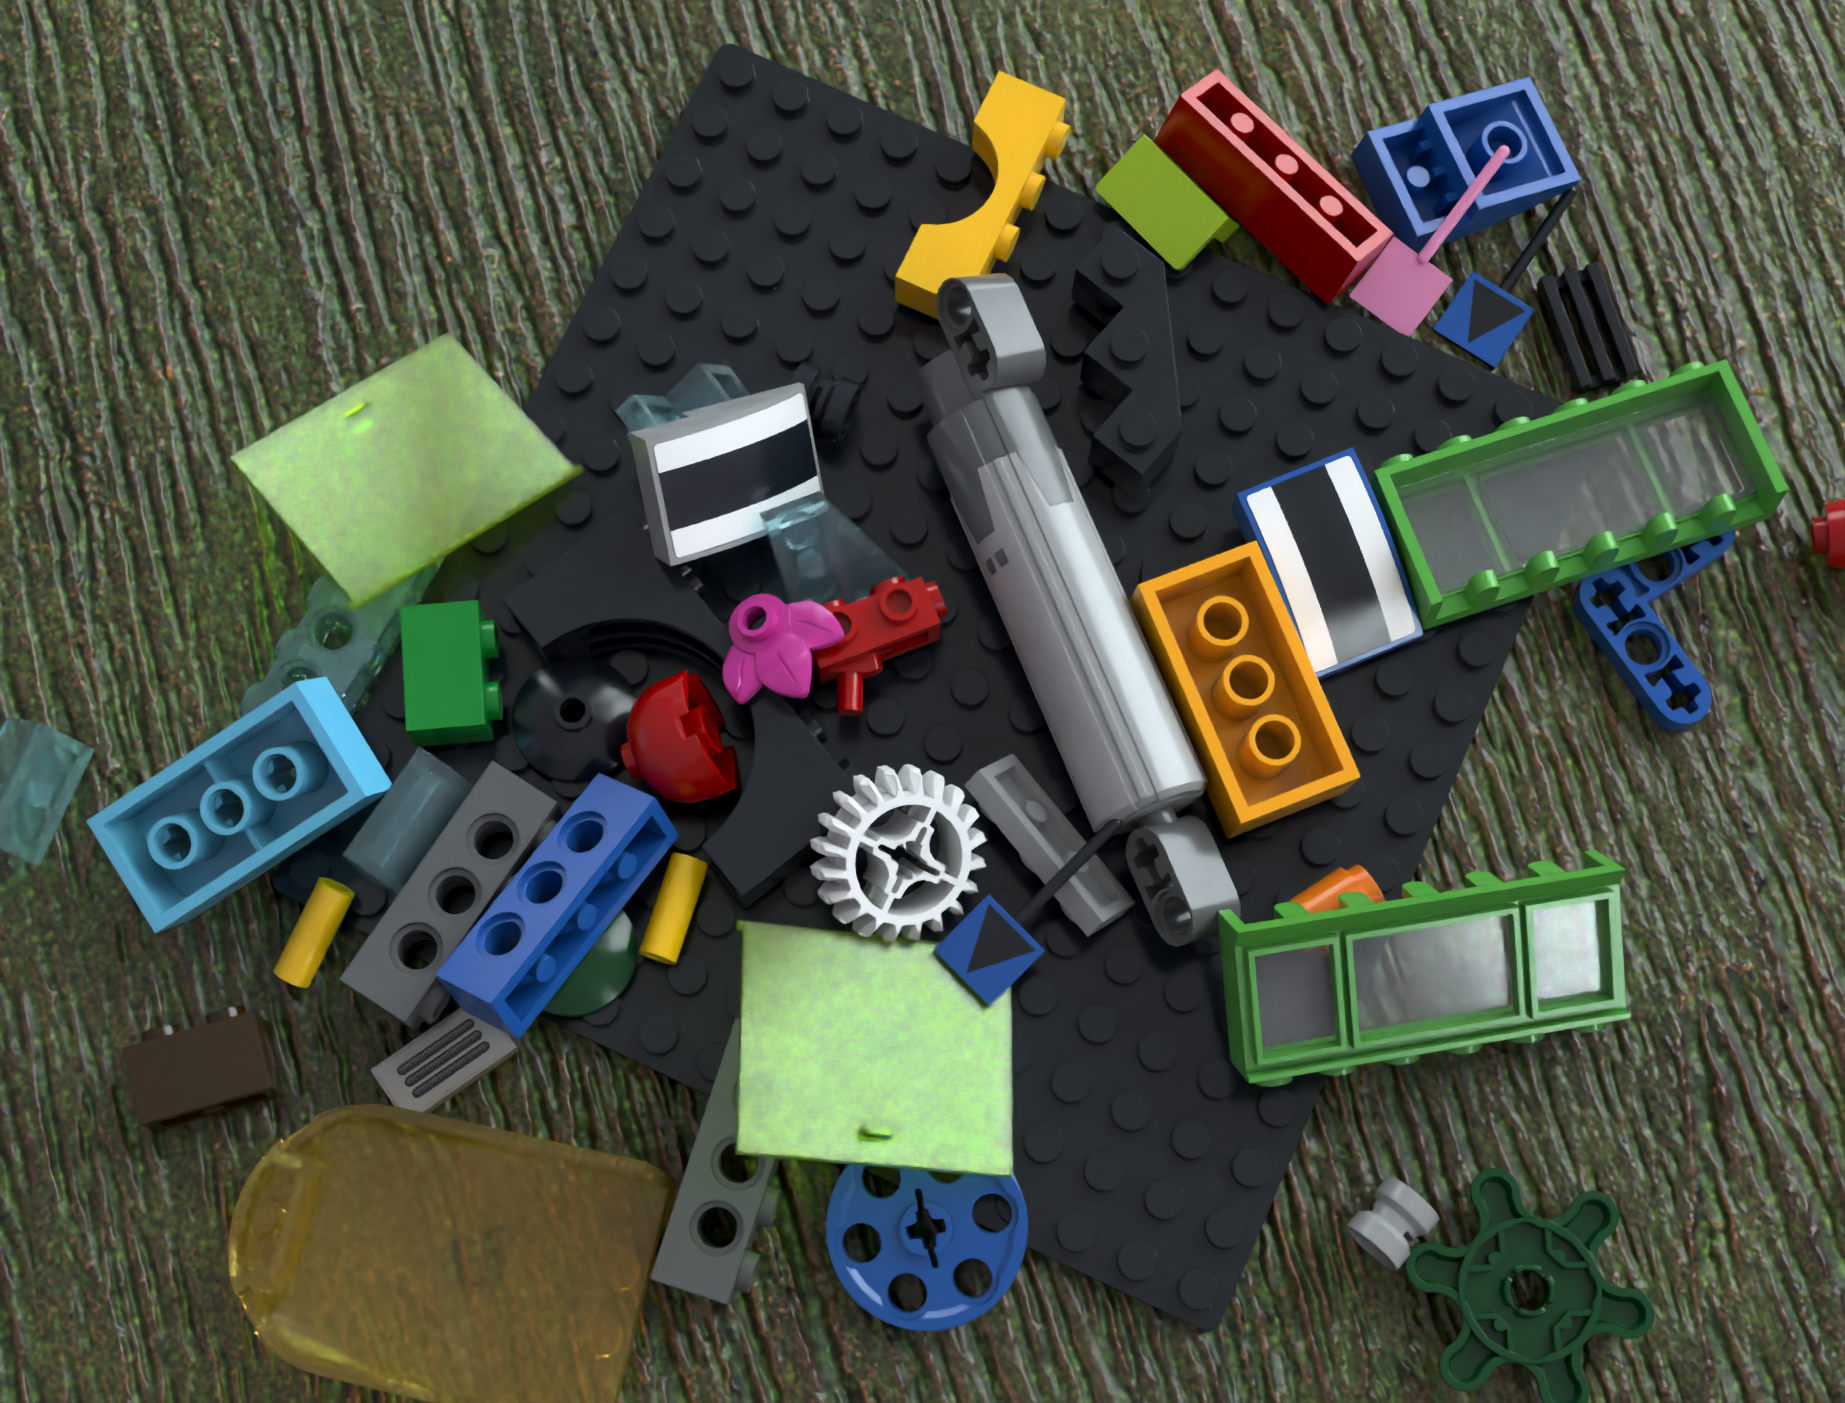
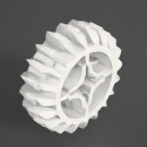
M905 764L897 775L894 769L886 765L878 766L875 783L862 774L853 776V786L856 792L853 797L848 796L842 791L833 792L835 803L841 807L835 817L829 813L818 814L819 823L829 829L827 837L819 836L809 840L813 850L826 856L809 866L813 876L819 880H826L817 890L818 895L827 904L835 903L832 910L833 916L843 924L852 922L853 930L863 937H870L876 931V936L883 942L894 943L899 932H901L902 936L909 941H919L922 923L934 932L943 931L941 913L947 910L955 916L962 915L963 908L961 903L956 900L961 891L963 890L967 894L978 892L977 885L968 879V875L972 870L987 867L982 857L971 852V850L987 841L982 831L971 828L979 815L974 807L962 804L965 795L959 787L953 784L944 786V777L932 770L921 776L919 768ZM904 806L902 810L895 809L894 814L887 823L879 827H869L880 815L893 808ZM933 818L937 824L940 839L937 860L931 855L929 847L930 839L934 832V829L930 826ZM883 844L895 850L899 845L905 849V852L917 858L918 861L912 862L903 857L896 861L891 858V855L878 848V846ZM858 846L864 849L868 860L867 868L863 875L867 883L863 891L858 883L855 868ZM926 880L914 892L902 897L908 886L916 881Z

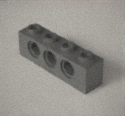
M492 760L339 980L350 990L414 1032L418 1030L423 1021L429 1024L434 1022L444 1010L451 997V994L435 974L490 908L493 901L503 892L524 866L535 849L541 845L562 819L564 814L558 802ZM505 832L513 836L512 848L505 856L499 859H487L481 856L482 844L491 834ZM470 886L475 889V900L467 911L460 914H450L444 911L445 897L453 888ZM420 940L435 941L437 943V954L429 966L423 969H410L407 967L406 955L414 943Z
M735 1018L650 1279L726 1305L735 1300L737 1291L749 1293L761 1258V1254L751 1251L759 1225L770 1228L782 1193V1189L772 1187V1183L779 1162L791 1163L801 1136L803 1125L793 1122L794 1115L801 1096L812 1099L822 1071L824 1061L813 1058L818 1044ZM759 1078L771 1080L777 1086L780 1094L777 1109L771 1115L764 1118L754 1115L748 1109L745 1101L747 1088L753 1081ZM737 1142L750 1145L756 1151L759 1160L757 1172L750 1180L745 1182L732 1178L726 1171L724 1164L726 1152ZM714 1207L727 1209L736 1219L737 1234L729 1245H716L705 1235L704 1219L707 1213Z

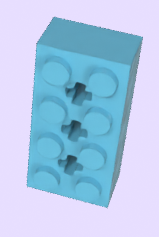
M325 676L293 683L86 822L156 934L189 922L394 789V786ZM294 767L296 768L297 773L296 779L293 777L291 773V769H293ZM241 802L243 803L244 812L241 810V807L239 805V803Z

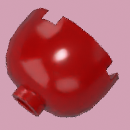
M688 670L663 679L644 690L632 704L626 725L628 742L621 745V755L630 776L636 781L644 778L652 791L676 803L692 804L709 800L739 787L740 773L734 745L723 749L722 739L718 728L725 726L726 723L711 692L695 672L688 674Z

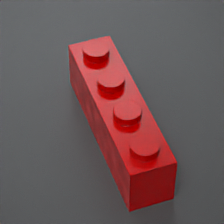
M1215 69L1178 97L1154 140L1166 154L1327 305L1365 275L1394 234L1218 69Z

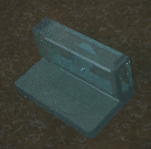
M10 717L6 719L0 730L1 852L27 864L40 866L95 749L41 722Z

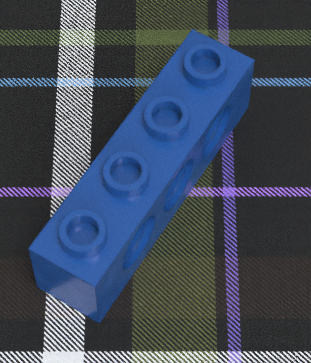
M601 773L596 775L435 974L465 1012L518 1040L521 1038L679 837L678 832L656 798Z

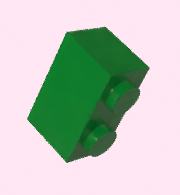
M478 600L400 606L406 732L416 747L493 741L492 720H502L503 718L499 681L490 682L489 659L499 658V636L496 620L486 619Z

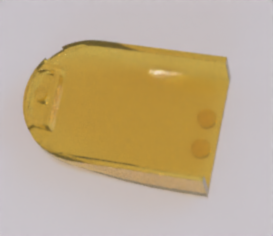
M383 1104L348 1105L316 1115L317 1120L302 1127L286 1140L280 1138L265 1153L249 1175L239 1195L230 1226L228 1265L234 1295L241 1298L245 1311L255 1327L253 1332L263 1344L287 1363L319 1376L430 1403L618 1402L675 1179L671 1175L646 1161Z

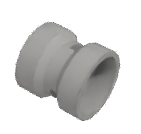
M1387 1176L1375 1191V1202L1372 1205V1210L1358 1211L1346 1225L1345 1229L1372 1257L1391 1270L1397 1271L1410 1256L1408 1242L1413 1241L1417 1236H1426L1440 1218L1436 1211L1413 1189L1392 1176Z

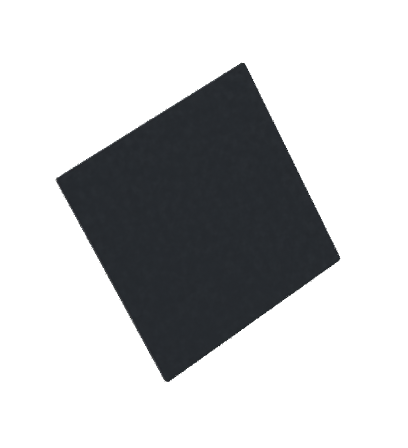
M730 43L720 46L419 604L478 600L486 619L496 620L499 636V658L489 659L490 682L499 681L503 718L502 720H492L493 741L416 747L406 732L401 638L355 723L393 784L394 789L281 861L273 876V886L280 894L303 905H306L319 877L329 878L347 886L355 893V896L341 923L370 936L492 760L557 801L565 815L573 802L583 793L592 780L565 782L550 778L532 767L521 754L512 731V710L516 696L526 680L535 671L548 663L511 619L503 599L625 507L639 523L646 519L629 432L682 419L681 413L787 386L803 361L822 368L825 376L831 379L838 380L846 377L861 383L863 389L857 411L846 435L840 442L821 435L819 428L811 424L826 501L825 507L791 525L760 538L674 566L679 571L687 565L697 575L709 593V596L703 601L717 618L724 613L731 617L735 608L743 600L761 593L775 595L785 604L807 600L822 605L829 601L843 599L847 605L870 596L869 590L872 587L894 577H904L905 581L908 582L922 576L924 583L933 580L936 582L947 610V616L940 619L939 640L882 662L883 671L880 674L869 679L863 678V707L861 715L844 716L836 713L837 679L820 685L814 667H812L810 691L806 698L782 697L797 715L805 709L815 718L828 737V740L822 745L837 764L846 758L860 774L869 778L873 783H875L878 766L886 765L894 769L898 775L903 765L910 764L920 769L921 776L932 770L944 777V786L953 784L959 787L965 795L962 804L974 807L979 815L971 828L982 831L987 840L971 850L972 853L982 857L987 866L969 872L968 879L977 885L978 892L967 894L963 890L961 891L956 900L961 903L963 908L962 915L955 916L947 910L941 913L943 931L934 932L922 923L919 941H909L899 932L894 943H886L876 936V931L870 937L859 935L853 930L852 922L843 924L833 916L832 910L835 903L827 904L820 899L817 890L826 880H819L813 876L809 867L816 861L826 857L817 852L745 909L705 860L701 845L711 838L729 818L745 790L751 773L754 758L755 732L746 703L740 705L730 695L724 685L722 671L716 665L697 652L682 645L649 637H620L594 642L580 647L559 659L587 657L602 661L615 668L626 678L637 698L644 690L663 679L688 670V674L695 672L711 692L726 723L725 726L718 728L722 739L723 749L734 745L740 773L739 787L709 800L692 804L676 803L652 791L644 778L637 781L634 780L627 771L624 761L613 771L606 774V776L655 797L678 832L679 837L622 908L634 928L638 946L635 971L625 990L611 1004L588 1015L563 1017L541 1011L538 1016L710 1097L735 1018L818 1044L813 1058L824 1061L820 1078L812 1099L800 1097L793 1122L803 1125L799 1140L850 1163L858 1153L872 1142L893 1131L907 1127L922 1125L944 1126L970 1134L992 1148L1004 1160L1017 1179L1023 1193L1028 1215L1027 1248L1206 1332L1212 1331L1221 1323L1327 1075L1320 1074L1319 1072L1293 1076V1080L1288 1084L1264 1087L1255 1083L1249 1084L1230 1060L1220 937L1215 935L1177 947L1168 944L1160 937L1128 866L1126 843L1133 831L1113 835L1096 852V855L1136 903L1120 918L1087 937L1081 928L1065 915L1059 901L1053 895L1022 926L1045 951L990 1007L934 951L988 894H991L1014 917L1045 886L1037 874L1025 866L1019 852L998 826L982 813L978 802L964 786L978 770L1013 753L1086 842L1097 833L1092 830L928 445L927 435L932 430L933 425L915 386L914 377L924 365L933 358L950 350L951 347L939 320L895 301V276L921 224H949L965 219L978 211L989 199L995 188L992 173L982 158L970 146ZM1046 179L1033 210L1029 211L1022 208L1014 226L1020 228V233L1007 262L997 259L990 274L1006 273L1014 279L1043 341L1046 351L1044 374L1037 383L1030 385L1039 401L1059 449H1062L1128 601L1137 585L1142 583V560L1202 561L1247 544L1231 511L1236 494L1351 447L1354 448L1370 483L1374 470H1377L1383 462L1401 454H1411L1413 458L1436 451L1442 443L1454 437L1469 435L1471 439L1494 433L1500 425L1514 418L1528 417L1532 421L1551 415L1559 406L1563 405L1559 401L1330 303L1327 305L1321 298L1203 248L1183 270L1178 271L1115 209ZM1114 225L1118 226L1164 262L1182 420V432L1175 456L1137 499H1134L1088 462L1093 435L1116 408L1079 379L1084 351L1105 329L1106 325L1071 299L1075 269ZM1599 444L1481 481L1517 564L1528 561L1531 557L1543 551H1554ZM1459 489L1403 506L1438 589L1469 580L1473 575L1484 570H1493L1494 572ZM1534 595L1423 630V636L1418 640L1318 680L1361 776L1344 794L1229 839L1226 838L1206 789L1196 801L1175 813L1177 818L1187 815L1198 817L1208 827L1237 891L1241 906L1239 919L1244 924L1274 920V906L1276 904L1288 902L1337 868L1341 867L1348 870L1355 864L1362 866L1371 875L1380 888L1385 901L1403 899L1402 885L1411 882ZM766 616L759 619L751 630L762 627L766 621ZM570 704L563 710L562 719L569 723L578 722L584 717L585 708L580 704ZM899 806L885 812L874 820L869 827L882 826L889 821L895 809L902 810L904 806ZM933 818L930 826L934 829V832L931 836L929 847L931 855L937 860L940 839L938 827ZM505 832L491 834L482 844L481 856L487 859H499L505 856L512 848L513 836ZM883 844L878 846V848L891 855V858L899 861L902 857L912 862L918 861L917 858L905 852V849L899 845L895 850ZM858 846L855 868L858 883L863 891L867 883L863 875L866 871L868 860L864 849ZM681 853L702 860L709 867L676 965H671L647 958L639 953V949L671 854ZM926 880L916 881L908 886L902 897L914 892ZM470 886L453 888L445 897L444 911L450 914H460L467 911L475 900V889ZM1388 935L1353 940L1357 1005ZM420 940L409 948L407 954L430 965L437 954V943L432 940ZM1312 948L1308 952L1299 949L1255 957L1262 1046L1335 1034L1329 954L1322 956ZM759 1078L753 1081L747 1088L745 1095L748 1109L758 1117L764 1118L771 1115L777 1109L780 1101L777 1086L767 1078ZM941 1144L931 1150L928 1156V1167L936 1179L943 1182H952L963 1175L966 1160L958 1147L952 1144ZM874 1159L864 1169V1171L898 1187L900 1185V1171L890 1160ZM917 1189V1195L923 1198L921 1190ZM986 1194L975 1202L973 1216L978 1225L995 1232L1004 1229L1010 1223L1012 1210L1008 1201L1003 1196Z

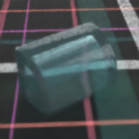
M419 746L343 853V856L356 871L397 897L474 786L452 768Z

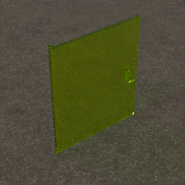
M449 332L230 456L233 466L349 599L350 603L347 604V607L351 612L366 605L584 472L580 464L573 466Z
M737 920L736 930H742L735 1154L1010 1178L1013 1175L1011 986L989 1007L934 951L941 943L938 941H916L897 937L894 943L884 940L882 935L872 934L870 937H863L854 932ZM862 1133L886 1135L891 1137L889 1139L866 1137Z

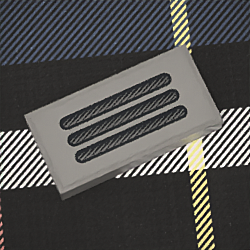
M459 1008L373 1067L371 1072L405 1123L411 1126L520 1050L509 1034Z

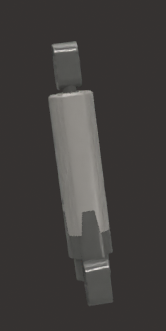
M1006 273L948 278L943 281L938 289L936 312L951 349L924 365L915 375L914 379L915 386L933 425L932 430L927 435L928 445L950 493V500L1093 832H1098L1112 819L1122 821L1121 828L1114 835L1133 831L1126 843L1128 866L1152 922L1165 942L1177 947L1219 935L1217 911L1231 909L1240 918L1241 906L1237 891L1206 824L1195 816L1187 815L1177 818L1175 814L1201 797L1209 781L1062 449H1059L1039 401L1031 390L1030 385L1040 380L1046 366V351L1043 341L1019 287L1014 279Z

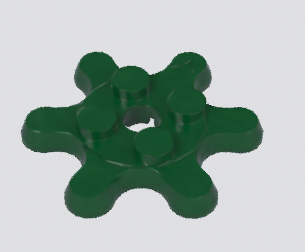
M1500 1168L1486 1169L1476 1175L1470 1187L1471 1202L1477 1210L1480 1221L1479 1231L1474 1240L1467 1246L1457 1249L1445 1247L1436 1242H1424L1416 1245L1410 1251V1256L1405 1261L1406 1275L1416 1289L1426 1293H1438L1449 1297L1456 1303L1461 1312L1462 1325L1460 1333L1451 1344L1444 1348L1439 1358L1441 1377L1454 1390L1469 1392L1481 1387L1497 1366L1504 1363H1517L1526 1367L1534 1375L1538 1385L1539 1396L1543 1403H1588L1590 1386L1580 1363L1581 1349L1585 1342L1593 1335L1599 1333L1614 1334L1623 1339H1637L1644 1336L1651 1329L1654 1322V1308L1650 1299L1643 1292L1634 1288H1621L1610 1284L1603 1278L1598 1269L1596 1259L1598 1249L1604 1240L1614 1233L1618 1226L1619 1212L1617 1206L1606 1194L1598 1191H1588L1574 1198L1569 1208L1561 1216L1554 1219H1542L1533 1215L1525 1207L1521 1198L1519 1184L1513 1175ZM1520 1272L1534 1274L1543 1284L1545 1291L1544 1300L1533 1311L1525 1310L1521 1307L1518 1308L1514 1305L1515 1302L1511 1296L1510 1287L1513 1276Z

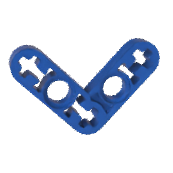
M1699 503V504L1694 505V506H1692V507H1690V508H1693V507H1696V506H1699V505H1703V504H1706V503ZM1735 530L1715 536L1710 542L1702 540L1691 547L1685 555L1681 548L1660 554L1669 564L1670 574L1668 579L1663 581L1647 579L1641 574L1637 561L1584 578L1575 589L1572 597L1573 610L1578 620L1652 720L1666 730L1682 732L1692 728L1709 711L1712 702L1711 690L1705 679L1649 605L1716 562L1732 545L1736 535ZM1596 589L1601 593L1609 590L1615 593L1617 599L1611 605L1612 610L1607 605L1596 608L1590 600L1595 595ZM1629 613L1632 614L1635 620L1628 622L1617 635L1610 631L1618 619L1622 621ZM1634 634H1642L1649 637L1657 648L1656 661L1649 665H1640L1633 662L1625 651L1627 637ZM1666 664H1669L1673 671L1664 680L1661 678L1654 686H1651L1647 679L1654 677ZM1671 690L1676 694L1687 691L1690 694L1692 700L1686 706L1687 711L1682 707L1672 711L1668 707L1666 701L1672 695Z

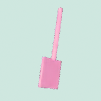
M1502 145L1497 149L1419 254L1394 236L1349 296L1394 330L1410 337L1453 281V279L1428 261L1510 154L1509 147Z

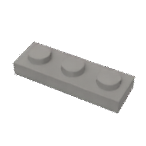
M1013 753L978 770L964 785L978 802L982 813L998 826L1019 852L1025 866L1036 873L1044 884L1087 843ZM1096 853L1054 894L1065 915L1076 923L1087 937L1120 918L1136 903Z

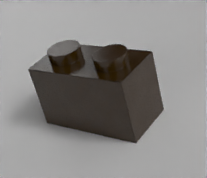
M233 1006L206 1015L207 1024L183 1031L181 1030V1025L178 1024L156 1027L141 1034V1043L123 1047L140 1125L157 1133L285 1096L267 1020L255 1011L246 1013L244 1006Z

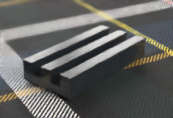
M1599 263L1586 264L1585 268L1580 271H1576L1575 268L1564 270L1561 276L1554 278L1552 274L1540 277L1536 287L1576 395L1634 379L1639 369ZM1583 285L1586 287L1616 369L1614 370L1582 288ZM1567 291L1578 321L1579 330L1595 366L1596 375H1589L1559 292Z

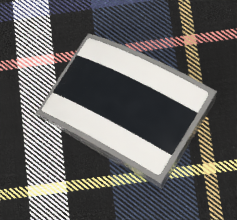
M800 382L681 413L682 419L629 432L654 557L669 566L702 558L760 538L791 525L826 506L804 384Z

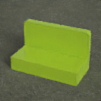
M1145 134L1096 185V191L1178 271L1183 270L1213 238L1224 243L1240 227L1200 185Z

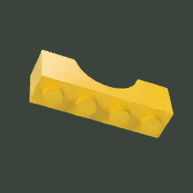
M1002 71L998 72L974 119L972 149L990 169L995 182V188L986 203L978 211L965 219L949 224H921L895 276L896 302L939 320L936 312V297L943 281L951 277L990 274L997 259L1007 262L1020 233V228L1014 226L1022 208L1029 211L1033 210L1042 192L1046 177L1040 175L1044 163L1047 157L1054 160L1059 158L1069 136L1071 126L1063 123L1066 105L1065 98Z

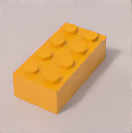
M1256 540L1137 585L1129 603L1209 781L1205 789L1227 839L1344 794L1361 777Z

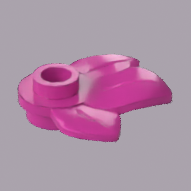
M767 593L755 594L746 598L735 608L730 617L729 635L733 644L723 663L722 676L724 685L730 695L740 705L750 700L763 685L779 695L800 699L806 698L810 691L812 675L811 651L833 646L844 639L845 635L841 624L829 610L814 601L806 600L785 604L777 596ZM766 616V621L762 627L751 630L759 619Z

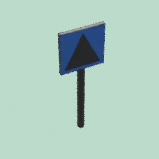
M1575 187L1562 193L1501 285L1497 287L1472 271L1434 327L1433 332L1495 370L1534 312L1533 308L1509 293L1577 193Z
M1118 819L1108 821L1014 917L991 894H988L934 949L989 1007L1045 951L1022 926L1121 828L1122 821Z

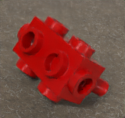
M921 576L906 582L904 577H894L872 587L869 590L870 596L847 605L843 599L822 604L841 624L845 635L844 639L833 646L811 651L812 667H814L820 685L837 679V714L844 716L862 714L863 678L869 679L880 674L883 671V661L939 640L940 619L947 616V610L940 590L934 580L924 583Z

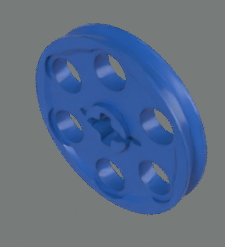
M922 1125L907 1127L884 1135L868 1145L855 1156L839 1177L830 1198L826 1218L828 1252L835 1272L847 1292L862 1308L873 1316L894 1326L916 1331H939L954 1328L968 1323L987 1312L1003 1297L1013 1283L1023 1261L1028 1239L1026 1203L1022 1190L1011 1169L992 1148L981 1140L965 1132L944 1126ZM952 1144L958 1147L964 1154L966 1167L959 1179L952 1182H943L931 1174L928 1167V1156L937 1145ZM874 1159L890 1160L900 1171L901 1181L899 1188L890 1196H876L869 1192L864 1184V1169ZM917 1189H920L922 1192L924 1208L929 1210L931 1218L937 1220L943 1218L946 1224V1229L941 1230L936 1235L934 1251L938 1266L933 1264L930 1246H926L923 1236H912L909 1231V1226L919 1220L918 1210L921 1208ZM998 1194L1008 1201L1012 1210V1218L1004 1229L989 1232L982 1229L976 1223L973 1216V1207L981 1196ZM857 1223H865L872 1226L878 1231L881 1238L879 1254L869 1261H859L852 1258L844 1247L846 1230ZM974 1258L981 1260L991 1270L992 1284L984 1294L979 1296L965 1295L956 1286L954 1281L955 1268L965 1259ZM904 1273L914 1274L924 1282L927 1297L925 1303L919 1309L905 1311L896 1307L891 1301L889 1286L892 1279L897 1275Z

